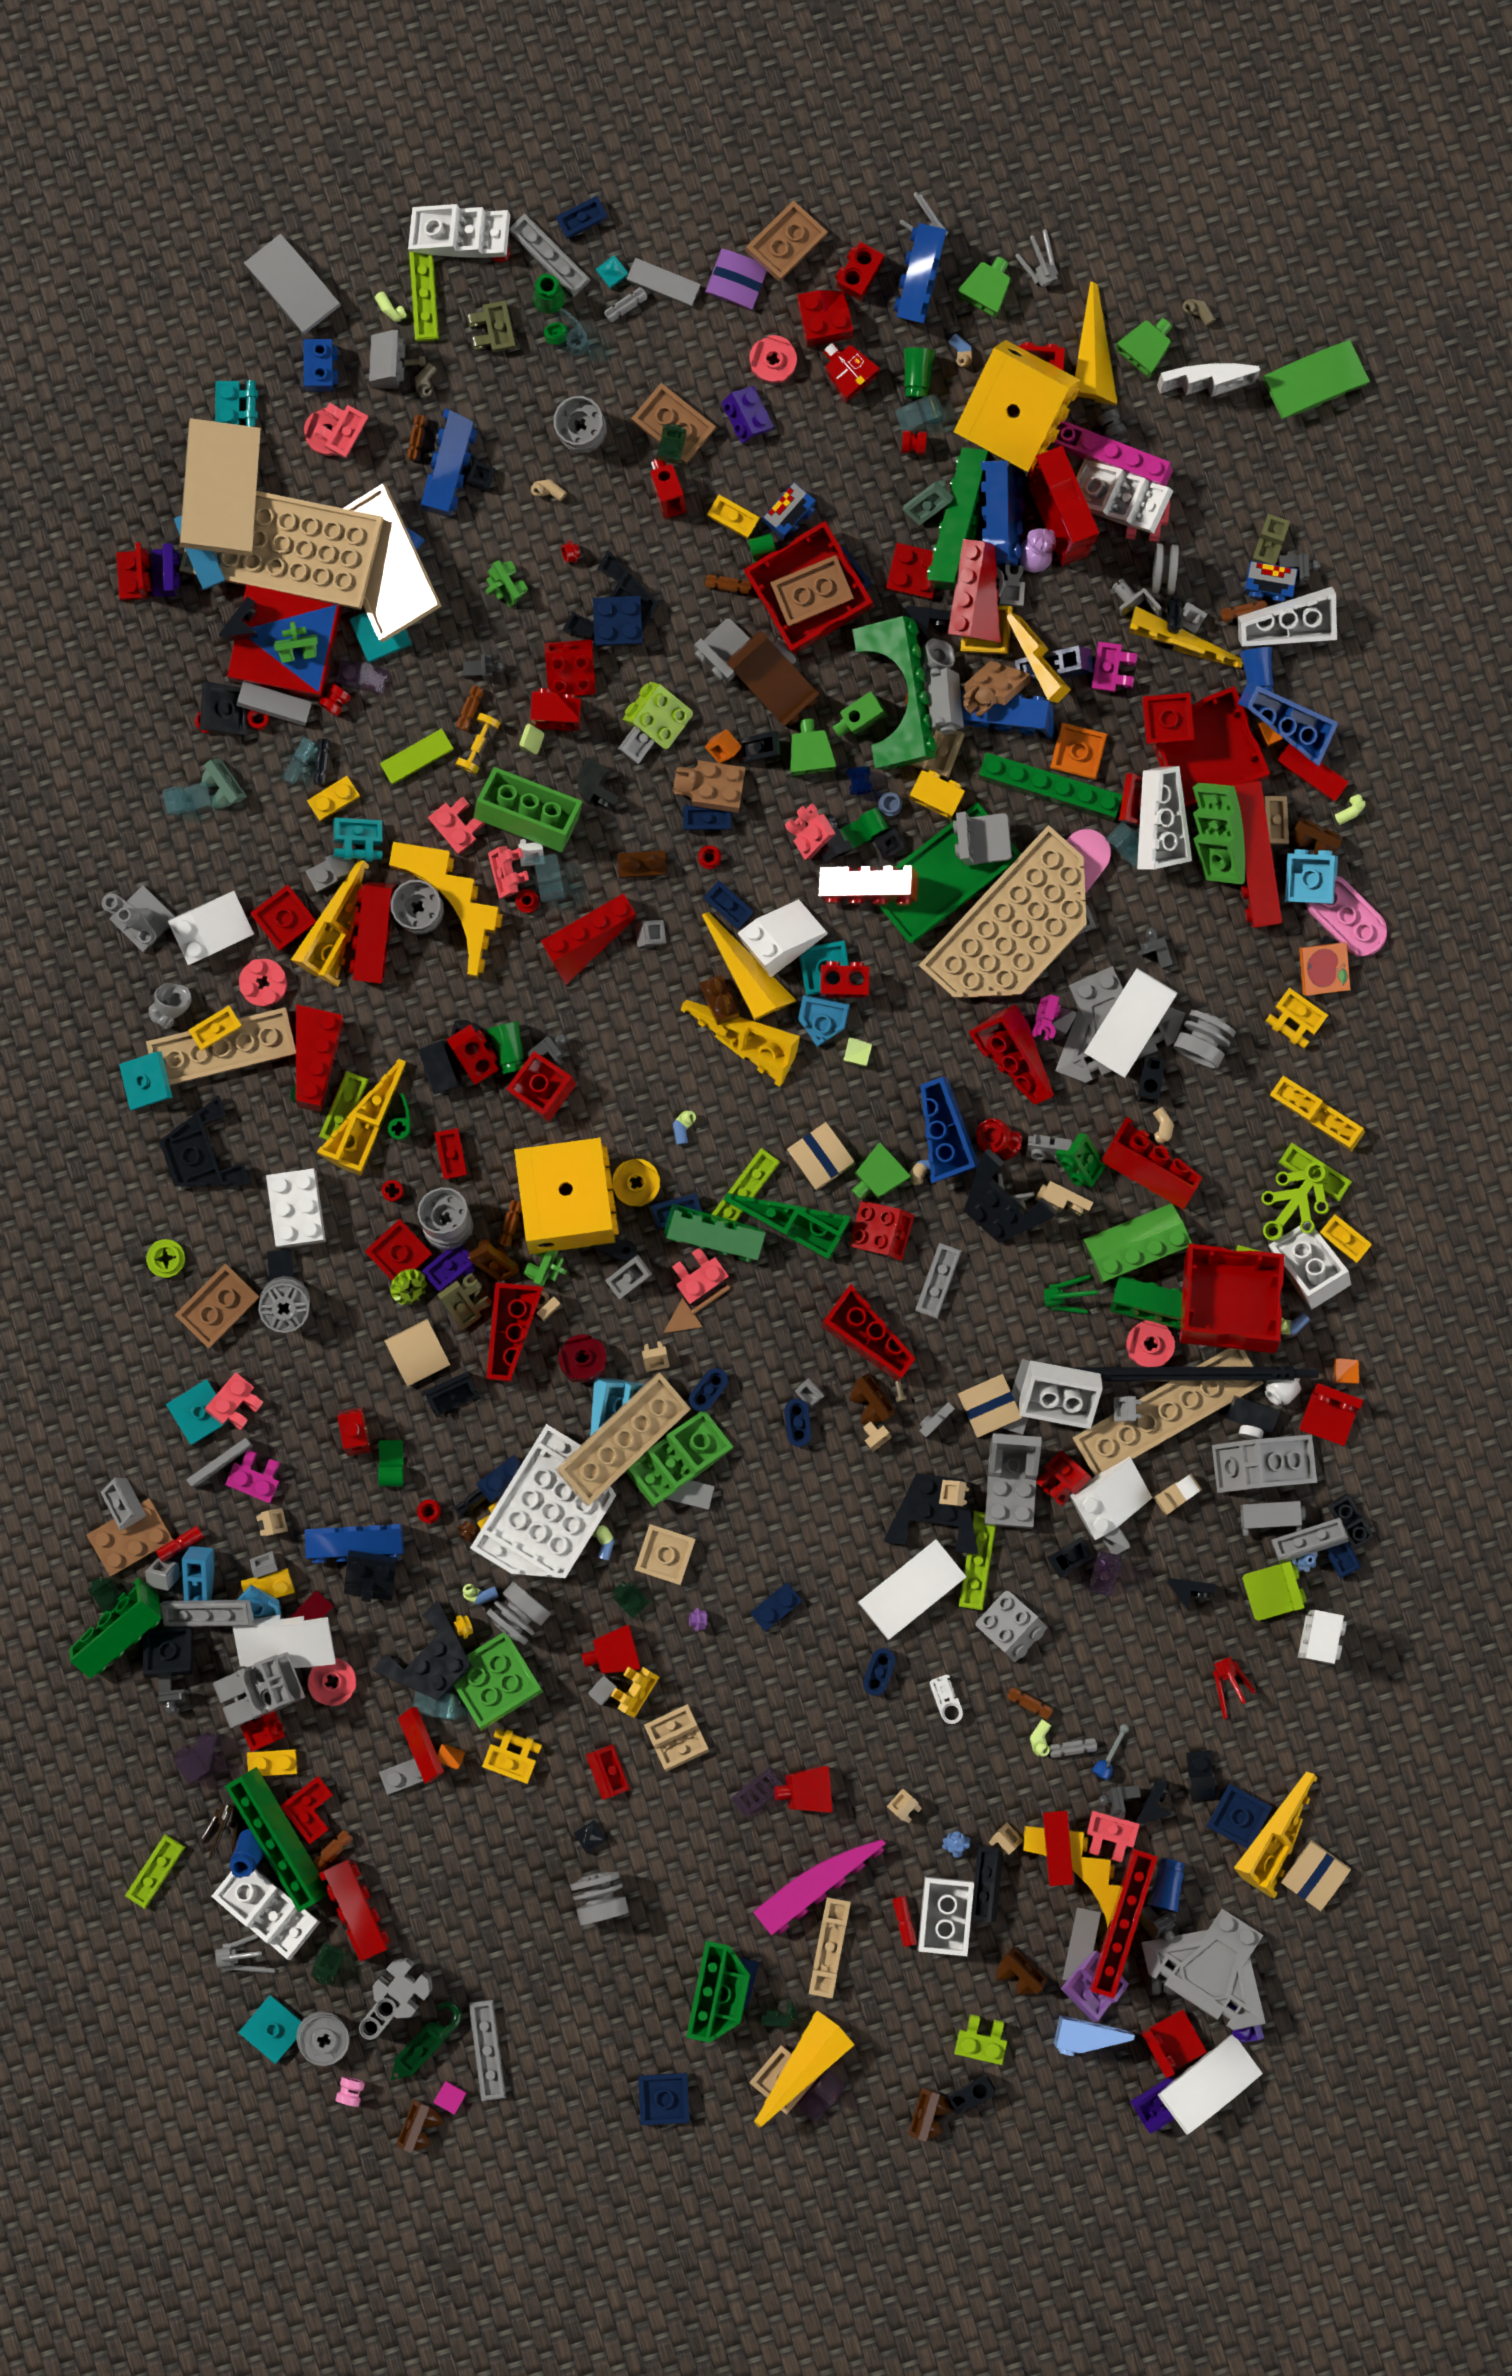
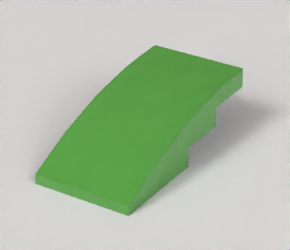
M1350 340L1306 356L1262 377L1281 419L1319 407L1324 402L1341 397L1345 393L1363 387L1370 382Z
M1197 783L1193 790L1199 809L1193 812L1199 834L1193 839L1205 879L1208 881L1243 884L1245 882L1244 831L1235 786Z
M700 1412L648 1449L625 1472L654 1508L733 1449V1445L707 1412Z

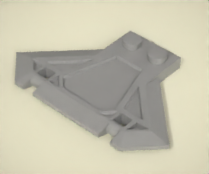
M1113 966L1068 986L1078 1007V1012L1055 1071L1084 1083L1093 1080L1090 1073L1099 1069L1101 1075L1113 1071L1095 1059L1088 1064L1084 1060L1089 1057L1084 1053L1123 991ZM1169 1007L1157 1026L1159 1032L1151 1035L1136 1060L1158 1051L1156 1043L1163 1040L1166 1046L1174 1044L1186 1013Z
M1221 1909L1208 1930L1174 1936L1172 1942H1166L1163 1938L1141 1942L1148 1975L1156 1979L1160 1973L1167 1978L1164 1985L1216 2020L1219 2019L1221 2014L1230 2019L1226 2026L1232 2030L1266 2024L1250 1959L1251 1954L1263 1937L1261 1933L1224 1909ZM1167 1961L1175 1966L1174 1970L1165 1966ZM1229 2002L1238 2007L1236 2011L1227 2006Z

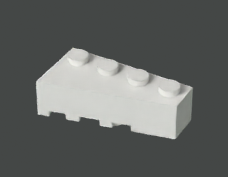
M1179 766L1144 770L1137 869H1158L1192 861Z

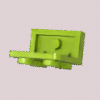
M649 682V684L647 683L641 688L640 696L635 703L633 702L627 707L626 715L622 720L630 726L639 728L660 747L668 749L691 719L693 712L661 684Z
M1291 1561L1243 1575L1242 1580L1255 1620L1260 1621L1305 1608L1303 1603L1307 1602L1303 1588L1299 1589L1296 1581L1300 1579L1296 1565L1292 1566Z

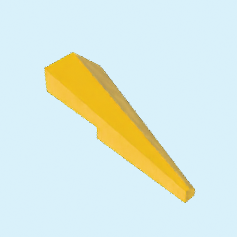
M361 860L356 862L291 958L294 963L306 972L337 987L341 981L338 979L341 966L345 965L346 961L344 958L346 945L351 941L355 916L359 909L357 906L359 888L363 889L362 880L365 869H369V865Z
M1307 1771L1234 1867L1243 1880L1274 1899L1278 1893L1274 1890L1278 1877H1283L1285 1873L1282 1869L1283 1863L1287 1855L1292 1853L1303 1821L1300 1818L1303 1805L1309 1804L1310 1798L1307 1796L1312 1783L1317 1781L1315 1774Z

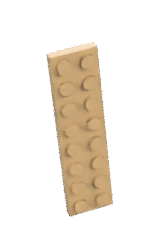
M1228 1348L1196 1367L1254 1366L1244 1350ZM1170 1381L1139 1399L1141 1404L1136 1405V1414H1142V1417L1136 1418V1421L1114 1422L1113 1414L1092 1426L1091 1429H1087L1074 1436L1072 1439L1095 1477L1128 1457L1133 1459L1226 1406L1232 1402L1234 1395L1241 1397L1264 1383L1262 1381Z

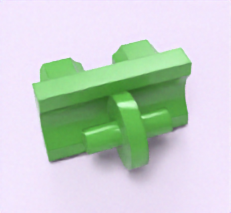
M498 560L488 570L490 577L486 580L490 586L485 592L488 596L495 594L498 600L503 598L510 608L527 592L528 588L522 580L515 583L511 581L510 577L516 573V568L512 561L501 563Z
M295 621L290 622L291 629L282 630L283 638L290 636L292 638L275 641L274 648L275 651H278L282 663L295 660L293 648L302 647L304 659L317 656V634L298 637V635L307 634L306 627L296 628Z
M552 1250L534 1254L543 1258L540 1267L528 1263L524 1274L534 1280L535 1284L543 1287L550 1270L552 1272L549 1279L556 1281L559 1273L566 1275L567 1270L561 1268L564 1259L561 1257L557 1258L555 1265L553 1264L558 1251Z

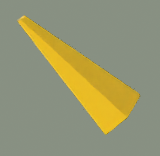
M1090 282L1075 377L1080 379L1077 386L1080 388L1077 397L1095 399L1094 402L1117 405L1098 284Z
M1135 606L1128 633L1174 645L1172 651L1238 669L1242 668L1243 662L1240 657L1183 629H1180L1177 634L1169 632L1167 630V621Z
M709 912L702 914L710 934L754 1021L796 1002L795 998L773 976L770 977L758 961Z
M686 999L681 1007L682 1012H689L698 1019V1024L701 1027L707 1026L716 1034L715 1038L742 1059L747 1058L758 1066L757 1070L761 1074L765 1072L775 1080L774 1084L779 1087L783 1084L796 1057L800 1036L742 1017L717 1026L708 1006Z
M401 1059L396 1061L395 1065L387 1074H384L379 1083L368 1092L339 1128L318 1149V1155L339 1168L359 1176L362 1175L406 1066V1061Z
M819 2011L813 2014L808 2027L804 2030L799 2043L791 2053L775 2082V2086L766 2098L760 2113L755 2118L754 2123L758 2128L762 2127L854 2046V2043L844 2031Z

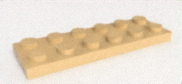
M286 1007L238 1019L243 1027L202 1052L189 1031L146 1041L149 1054L162 1051L170 1086L296 1055V1046Z
M657 1373L555 1470L582 1502L589 1506L691 1408L661 1373Z

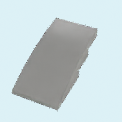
M281 234L244 262L247 269L275 300L279 308L304 335L341 306L324 283Z

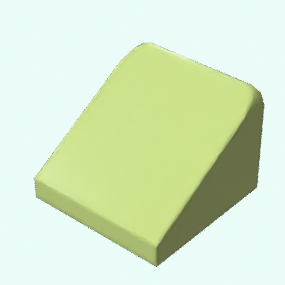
M527 724L519 744L520 749L537 755L544 738V733L533 725Z

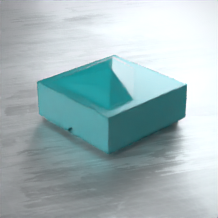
M615 255L595 269L609 289L628 276V272Z

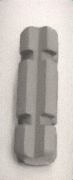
M639 287L633 291L632 295L629 294L615 303V307L611 306L605 310L606 318L610 322H614L619 318V315L622 316L636 307L638 302L642 303L647 299L646 292L643 288Z
M1094 1738L1085 1739L1084 1742L1078 1740L1062 1743L1063 1745L1053 1744L1049 1746L1052 1758L1097 1750V1743Z

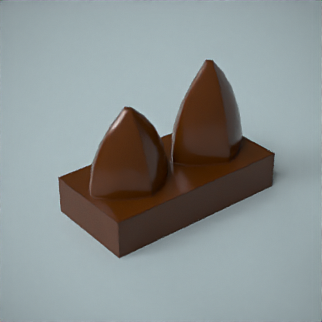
M1299 817L1294 829V843L1297 849H1303L1310 845L1314 839L1317 840L1314 851L1315 855H1318V850L1333 851V855L1343 839V836L1302 817Z
M665 851L617 853L619 878L667 876Z
M722 975L717 977L711 976L709 980L699 983L701 992L717 1026L739 1018V1011Z
M482 1238L478 1248L469 1252V1261L499 1282L519 1272L518 1264L508 1257L505 1248L499 1245L495 1249L487 1238Z
M870 1373L855 1382L856 1384L850 1394V1401L856 1403L869 1402L862 1413L861 1424H868L870 1421L872 1424L880 1421L883 1422L896 1413V1410Z
M1012 1946L1007 1951L997 1968V1981L1009 1980L1015 1976L1019 1977L1016 1986L1017 1995H1030L1033 1993L1037 1995L1048 1981L1015 1946Z
M922 2087L908 2135L927 2142V2139L940 2135L942 2129L933 2118L934 2115H944L953 2111L954 2109L950 2102L940 2094Z
M413 2099L396 2145L409 2153H412L413 2150H422L430 2146V2141L427 2135L421 2131V2128H433L442 2125L444 2122L441 2116L424 2102Z

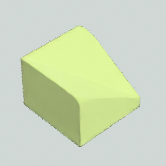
M849 1037L843 1062L867 1068L872 1044Z

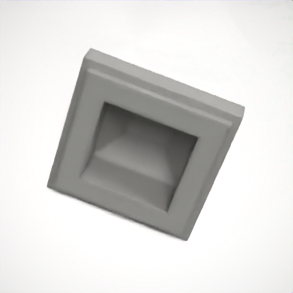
M809 1378L795 1390L797 1395L806 1402L810 1409L824 1397L820 1387Z

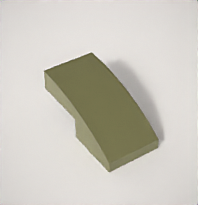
M1271 514L1267 515L1252 561L1276 565L1290 521Z

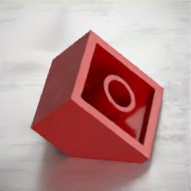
M533 1051L508 1085L506 1091L528 1109L547 1122H550L577 1083L571 1075Z

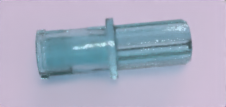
M302 737L294 755L290 756L291 761L283 775V779L290 784L296 783L304 765H308L306 761L316 745L315 742Z

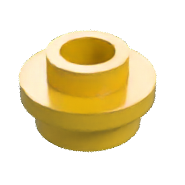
M461 1615L456 1616V1622H453L454 1630L457 1636L461 1635L463 1639H466L468 1635L473 1634L471 1622L467 1615L463 1617Z

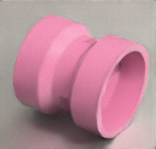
M342 2076L340 2081L341 2090L337 2093L335 2101L359 2107L361 2100L359 2094L364 2089L365 2082Z

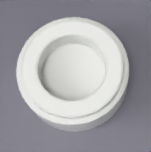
M1242 1425L1238 1435L1250 1440L1262 1439L1264 1431L1254 1426Z

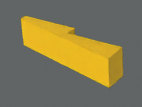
M1010 613L1007 619L1047 699L1059 703L1071 689L1044 659L1043 655L1049 650L1021 616Z
M1282 1076L1270 1094V1097L1351 1152L1365 1133L1363 1127L1329 1107L1323 1100L1285 1076Z

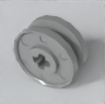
M1156 544L1152 568V593L1158 594L1161 583L1166 584L1167 595H1174L1178 572V545L1172 544L1169 555H1164L1163 544Z
M327 2011L314 2012L305 2017L300 2023L296 2035L298 2048L307 2061L319 2066L335 2064L343 2058L348 2050L350 2040L348 2030L340 2017ZM326 2034L328 2039L322 2040L320 2043L318 2037H323Z

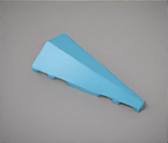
M615 1378L594 1379L590 1436L645 1384Z

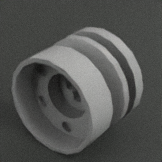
M572 396L565 399L555 411L554 428L561 442L569 450L576 453H589L596 450L603 443L607 434V423L599 406L592 399L584 396ZM579 424L582 426L585 424L586 429L578 430L577 425Z
M409 880L402 883L393 893L391 899L392 914L406 931L413 934H427L435 930L442 922L445 914L444 902L437 890L429 883L422 880ZM422 904L424 911H418L417 914H415L416 910L414 909V906H420Z
M1191 1010L1188 1017L1194 1022L1186 1021L1184 1025L1192 1034L1180 1032L1173 1048L1201 1065L1218 1069L1225 1054L1217 1048V1045L1229 1047L1231 1042L1226 1038L1233 1039L1236 1031L1223 1020L1211 1014Z
M441 1187L431 1190L422 1198L417 1214L425 1237L431 1245L439 1249L451 1250L460 1247L468 1241L474 1224L466 1200L460 1192L452 1188Z
M282 1276L274 1278L265 1285L261 1292L258 1309L261 1320L268 1328L275 1332L288 1333L297 1330L304 1324L309 1314L310 1296L308 1289L301 1281L293 1277ZM286 1302L289 1303V1306H288V1309H289V1310H287V1309H283L282 1311L279 1310V1309H280V1304H279V1303H281V1304H285Z
M513 1581L503 1592L509 1603L507 1605L499 1601L494 1603L502 1610L501 1613L498 1614L491 1608L486 1613L490 1616L494 1625L503 1633L525 1645L529 1640L521 1632L525 1630L533 1636L535 1632L529 1626V1623L533 1621L538 1625H542L551 1615V1612Z
M619 1871L595 1873L582 1877L577 1882L570 1884L571 1891L583 1890V1893L573 1896V1899L585 1900L586 1905L576 1909L580 1925L629 1913L626 1897H614L613 1892L623 1887L622 1883L611 1885L610 1882L620 1878Z

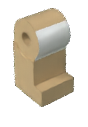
M1189 1474L1153 1498L1163 1513L1168 1515L1202 1489L1193 1475Z

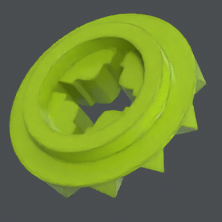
M163 1239L155 1242L149 1248L146 1261L148 1268L153 1274L158 1277L169 1278L177 1275L184 1267L185 1254L178 1243ZM164 1249H166L169 1256L176 1257L169 1261L168 1269H166L164 1262L156 1261V1259L163 1257Z
M407 1269L400 1272L393 1279L390 1293L392 1298L399 1304L411 1305L415 1300L420 1301L419 1297L421 1294L426 1293L425 1286L428 1284L425 1276L419 1270ZM411 1283L414 1287H412L410 1289V1292L408 1293L405 1289H408L409 1284Z

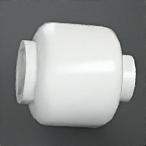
M1294 1378V1381H1267L1265 1384V1395L1275 1405H1287L1301 1391L1300 1378Z

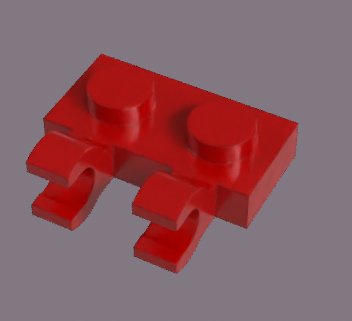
M1060 1450L1044 1466L1047 1472L1040 1476L1036 1483L1045 1493L1050 1494L1060 1506H1063L1067 1503L1070 1492L1076 1495L1091 1479V1476Z

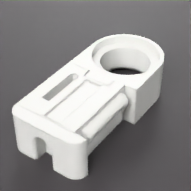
M944 1675L932 1679L929 1684L941 1718L949 1724L959 1722L963 1711L959 1699H954L956 1695L950 1680L947 1679L950 1676ZM948 1706H955L958 1709L959 1714L956 1719L948 1720L945 1717L944 1712Z

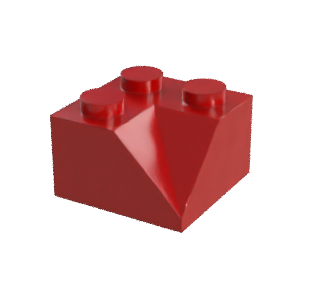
M817 290L797 295V305L806 347L853 338V326L849 308L842 291Z
M539 688L537 692H532L531 725L537 729L580 731L581 699L572 694H564L560 698L557 693H552L551 689Z

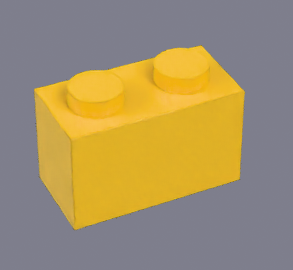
M922 770L909 795V800L952 820L965 793L961 789L962 785L952 780L946 782L940 779V774L932 770L927 772Z

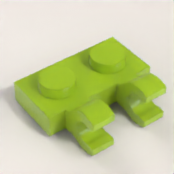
M970 2014L967 2031L959 2029L954 2054L1002 2065L1007 2040L1001 2039L1004 2021L994 2019L991 2035H983L977 2033L980 2016Z

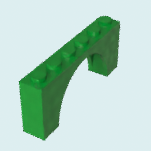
M901 616L852 629L856 652L865 655L883 654L889 657L901 669L908 687L907 709L900 725L889 737L877 744L871 745L875 769L886 771L936 758L935 751L937 745L932 735L928 711L929 699L924 686L925 672L921 668L920 658L922 653L917 643L916 635L918 628L914 619Z

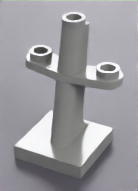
M143 885L127 901L117 894H107L103 897L101 903L105 911L113 914L109 919L143 953L170 928L168 920L175 917Z

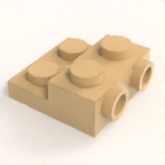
M1052 1181L1047 1186L1043 1184L1035 1198L1039 1201L1043 1197L1059 1213H1061L1066 1205L1069 1207L1068 1211L1077 1216H1081V1214L1087 1215L1093 1204L1092 1201Z

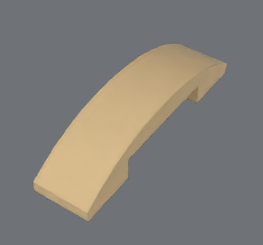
M830 1897L826 1899L809 1994L833 1999L850 1901Z

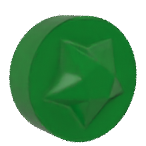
M562 323L549 324L544 329L546 342L552 345L565 342L568 338L566 325Z

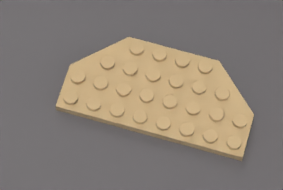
M1048 825L919 964V967L953 998L1022 995L1087 925L1084 857Z

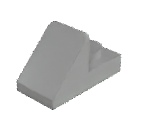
M332 854L325 857L326 861L307 870L306 873L316 892L319 893L346 879L355 865L353 858H351V861H346L343 858H336Z
M637 1255L605 1281L620 1300L650 1278L652 1273Z

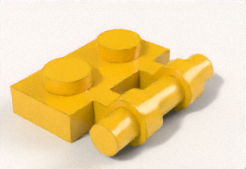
M1288 988L1275 1006V1009L1282 1013L1279 1019L1270 1013L1265 1021L1273 1026L1271 1029L1276 1032L1280 1031L1287 1036L1292 1044L1295 1045L1297 1043L1302 1048H1305L1309 1040L1302 1036L1303 1033L1308 1031L1314 1036L1328 1015L1294 990ZM1288 1018L1299 1025L1297 1031L1285 1024Z
M496 1728L493 1737L502 1740L501 1745L498 1747L490 1744L482 1767L528 1784L536 1760L528 1758L529 1751L539 1754L542 1745L533 1742L534 1739L530 1737L525 1739L513 1734L511 1730L506 1729L504 1731ZM509 1743L521 1747V1754L519 1755L507 1750Z

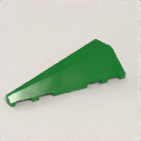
M727 1193L723 1199L728 1204L828 1261L839 1245L851 1220V1217L848 1215L818 1211Z

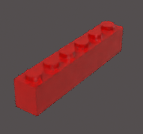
M1261 781L1231 784L1230 786H1235L1244 831L1245 882L1244 885H1241L1243 900L1247 899L1248 909L1244 910L1246 922L1250 923L1253 928L1282 923Z
M1132 1848L1090 1983L1089 1990L1091 1992L1115 1998L1158 1859L1156 1855Z

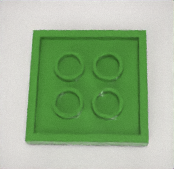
M501 1633L468 1654L473 1667L454 1686L481 1731L543 1692L514 1643L505 1633Z

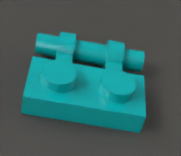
M216 381L215 422L240 425V420H246V426L256 427V420L258 419V411H256V399H258L256 381H247L246 390H240L239 381ZM240 400H246L245 411H240Z
M334 818V843L343 844V848H334V857L343 858L346 861H351V858L364 859L365 862L382 860V851L373 850V845L381 846L382 820ZM352 844L364 845V850L352 849Z

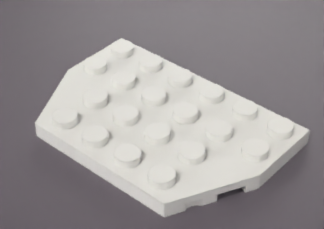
M546 1424L470 1549L511 1574L566 1578L616 1497V1494L611 1486H609L595 1501L586 1506L555 1470L581 1445Z

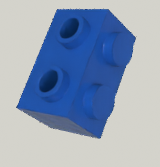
M303 339L305 391L334 392V384H338V370H334V361H338V346L334 347L332 339Z

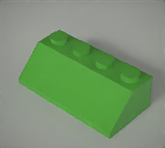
M1168 1204L1083 1239L1101 1284L1187 1249L1188 1244H1192L1184 1223L1173 1204Z

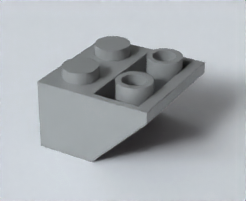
M398 330L371 335L369 372L371 388L399 389V382H404V367H402L401 358H405L404 339L400 338Z

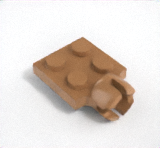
M989 661L964 684L966 692L963 695L965 698L964 707L970 714H973L980 708L975 713L976 716H980L991 709L994 704L1006 705L1031 682L1030 674L998 662Z
M698 760V765L695 768L677 767L673 784L674 794L690 797L692 799V806L739 813L745 767Z

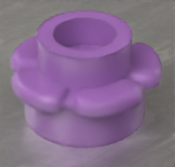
M696 1608L694 1612H690L689 1626L693 1627L696 1632L698 1630H705L707 1624L706 1611Z

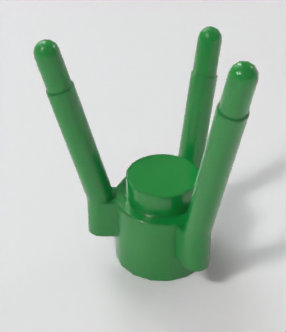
M1085 1275L1059 1284H1050L1049 1288H1044L1045 1308L1051 1307V1311L1060 1310L1088 1314L1087 1309L1059 1304H1064V1298L1098 1295V1290L1063 1293V1289L1060 1288L1091 1279V1275Z

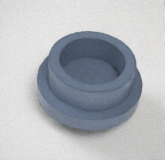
M885 793L879 799V810L886 816H895L902 809V800L895 793Z

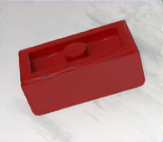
M613 1744L586 1754L603 1800L630 1790Z

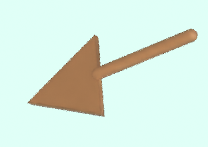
M727 1285L693 1310L689 1308L682 1298L663 1333L703 1327L694 1314L730 1290L731 1287Z

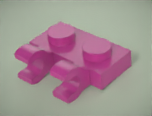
M1098 641L1091 690L1115 693L1116 686L1124 689H1133L1134 677L1118 675L1119 663L1136 666L1137 654L1121 652L1122 645Z
M1048 995L1040 999L1035 1018L1036 1023L1031 1031L1033 1038L1040 1036L1042 1031L1044 1032L1043 1041L1054 1038L1056 1030L1052 1021L1054 1017H1058L1061 1004L1058 1003V996Z
M247 1450L242 1465L234 1463L225 1485L271 1503L280 1482L274 1479L280 1462L269 1459L265 1472L262 1474L251 1469L258 1453Z

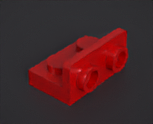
M275 1711L240 1725L251 1752L285 1737L283 1725L278 1720Z

